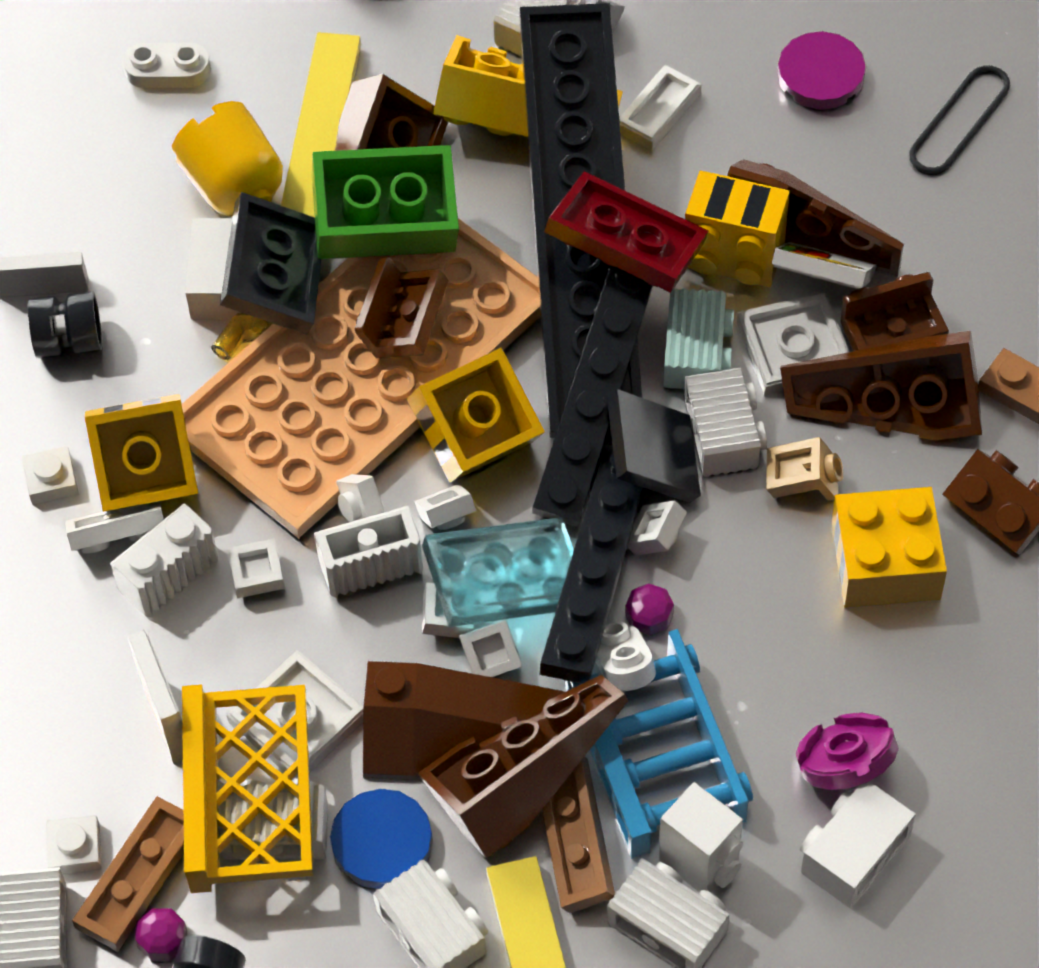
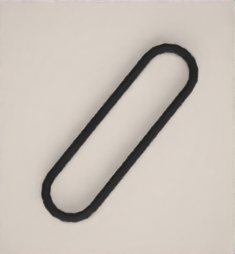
M983 65L972 70L912 145L909 151V159L912 165L919 171L927 174H937L949 168L1008 93L1010 88L1008 75L1000 68L992 65ZM982 72H992L999 75L1004 83L1002 90L948 159L938 167H927L919 163L916 158L917 149L974 77Z

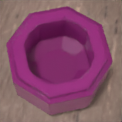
M649 583L633 589L625 604V616L630 625L636 627L639 632L650 636L666 630L674 614V603L667 589Z
M152 908L137 921L135 938L137 946L150 961H172L176 956L180 941L183 937L187 936L185 921L173 909Z

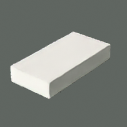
M664 65L619 117L621 135L653 151L699 97L702 84Z
M82 251L0 257V297L89 291V277Z

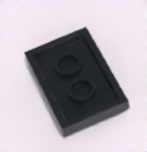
M241 192L234 205L220 306L307 335L314 325L322 259H318L315 217Z

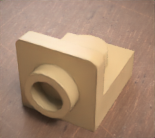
M820 437L767 448L766 490L773 498L818 489L828 501L834 500L835 495L838 494V482L843 479V466L839 455L832 453Z

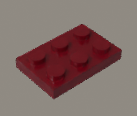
M585 171L550 215L544 230L545 233L561 240L564 244L576 247L601 259L610 266L618 267L644 280L649 285L659 287L669 293L673 291L704 245L708 230Z

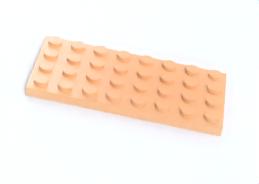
M459 218V232L455 252L347 258L319 283L314 325L307 335L273 323L182 403L190 450L298 539L338 503L340 492L336 483L337 480L351 474L367 476L421 427L407 401V398L419 386L501 347L503 350L506 349L541 316L538 277ZM389 257L400 272L441 269L449 280L424 355L376 359L355 333L356 320L361 312L370 280L374 275L380 258Z

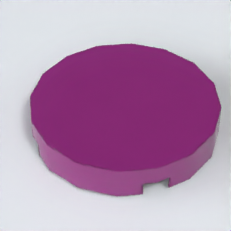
M820 31L805 33L792 39L785 46L779 58L777 75L780 87L785 94L787 90L790 95L794 96L795 102L804 107L821 110L837 108L846 104L847 99L854 94L856 96L862 89L866 66L862 52L852 41L839 34Z
M862 712L840 715L834 718L835 725L823 729L822 724L817 725L804 736L796 751V758L804 780L814 787L837 790L849 789L868 783L883 774L895 761L899 748L893 729L888 726L885 719L878 715Z

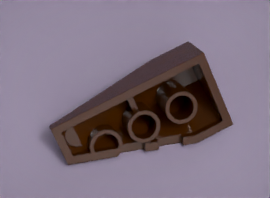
M376 75L352 82L339 120L335 151L440 146L448 122L443 116L433 114L435 105L386 75Z
M745 159L730 166L727 174L728 177L790 191L785 243L792 242L876 264L875 271L898 277L904 243L787 171L777 169L766 163H755Z
M971 331L922 337L782 365L780 367L786 408L789 414L837 423L850 422L886 432L893 430L919 435V438L934 441L982 435L978 375Z
M368 661L363 705V778L420 779L418 774L420 771L457 744L473 736L480 743L503 732L501 723L514 716H517L519 721L530 719L543 712V706L548 700L566 691L420 663Z
M599 675L548 700L543 706V712L530 719L519 721L517 716H514L501 723L503 732L480 743L473 736L457 744L418 774L465 838L485 858H488L497 850L509 845L513 838L529 827L628 703V699L621 690L603 675Z

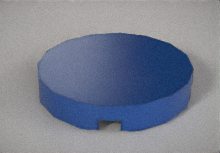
M388 789L362 792L346 802L335 816L330 834L335 863L341 871L343 870L357 884L375 889H381L386 883H390L395 877H399L402 872L408 871L411 866L417 865L420 860L427 862L433 842L428 815L419 803L400 791Z

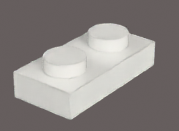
M157 501L65 521L71 551L82 549L83 553H95L110 547V541L129 537L130 541H138L162 522L164 517L160 502Z

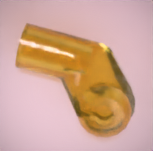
M241 312L237 313L214 341L211 350L219 358L230 360L242 343L253 342L273 323Z

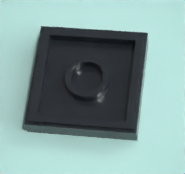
M619 389L607 396L616 479L688 503L700 497L690 415Z

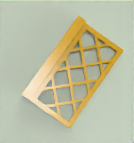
M202 684L182 686L184 873L190 892H212V884L313 876L307 694L305 685L204 693ZM296 702V714L282 728L264 715L275 703ZM238 706L248 715L229 732L217 722L216 708ZM256 722L274 734L257 753L240 740ZM295 729L297 730V740L290 736ZM217 734L223 738V740L218 745ZM282 742L297 753L298 758L283 774L265 760ZM233 746L246 756L249 761L231 778L218 768L217 761ZM259 767L276 781L257 799L244 789L241 784ZM297 774L298 786L292 782V780ZM218 780L224 784V786L219 791ZM284 788L299 799V806L285 820L267 807ZM234 792L247 802L250 807L232 825L218 813V807ZM259 813L277 827L260 846L241 832ZM299 820L300 833L293 828ZM219 826L226 831L220 838ZM285 835H288L301 846V861L279 863L268 852ZM234 838L252 852L240 866L220 867L219 854ZM260 860H262L265 864H257V863H258Z

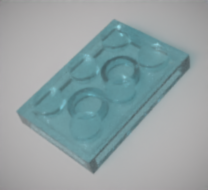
M562 517L425 535L422 543L448 627L556 612L574 551Z

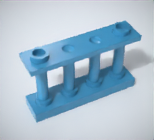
M678 629L668 632V656L654 660L656 676L651 682L676 675L685 698L617 720L615 718L590 749L631 859L651 853V833L657 832L660 818L678 800L676 798L651 807L648 802L640 804L635 789L640 787L639 782L710 760L720 785L704 790L724 805L728 804L730 810L743 819V823L747 819L748 802L753 801L749 780L744 772L737 774L696 673L700 672V665L692 644L684 645ZM598 673L592 674L591 679L599 676ZM565 680L567 691L581 685L580 683ZM693 717L702 739L701 742L634 763L631 759L623 761L618 745L623 744L624 738Z

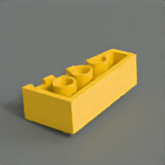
M456 35L443 64L433 114L443 116L447 122L456 125L473 123L485 126L488 131L497 135L507 136L514 133L528 137L523 64L518 65L510 62L506 58V51L494 47H489L487 53L469 48L471 39ZM617 90L618 109L623 93L620 90Z

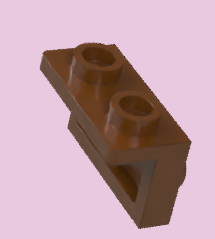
M389 257L379 259L355 326V333L376 359L424 355L449 281L441 269L400 272Z
M930 272L918 275H903L893 282L872 288L863 287L856 289L843 297L840 323L853 351L949 333L948 327L931 294L934 280Z
M977 449L942 495L1014 552L1021 554L1039 532V482L1032 479L1027 485L1014 475L1019 467L996 450L992 456H989Z

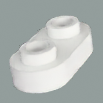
M139 43L130 47L122 58L127 81L141 88L195 87L205 82L211 72L209 55L206 49L196 43Z
M624 622L606 624L596 657V663L602 675L621 691L635 690L649 684L655 678L656 670L652 653L639 630Z

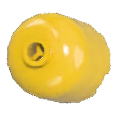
M228 101L212 106V110L215 112L214 115L206 118L199 124L195 118H192L177 133L171 145L172 150L176 154V162L206 202L219 214L233 217L234 205L241 192L272 202V197L282 183L283 165L258 123L242 102Z

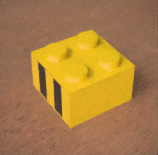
M700 170L685 212V220L708 230L704 245L688 268L704 275L715 274L736 279L747 285H762L771 288L777 268L772 264L775 248L785 244L790 191Z
M502 347L419 386L407 398L449 483L530 445L545 433Z
M180 394L85 411L84 418L103 512L198 494Z
M932 487L836 494L831 527L844 608L941 600L947 569Z

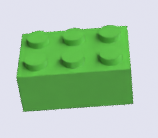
M451 145L312 152L311 177L318 259L448 253L456 251L459 224Z

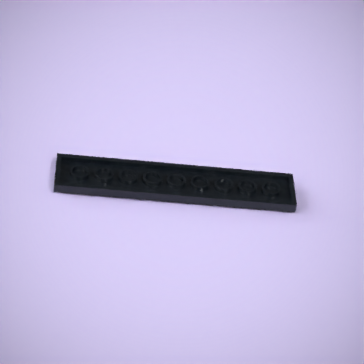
M610 3L520 7L519 11L550 438H555L610 265L576 247L564 244L561 240L545 233L544 230L550 215L584 171L625 190ZM637 338L621 391L642 398ZM609 426L607 435H611V428H610V426Z

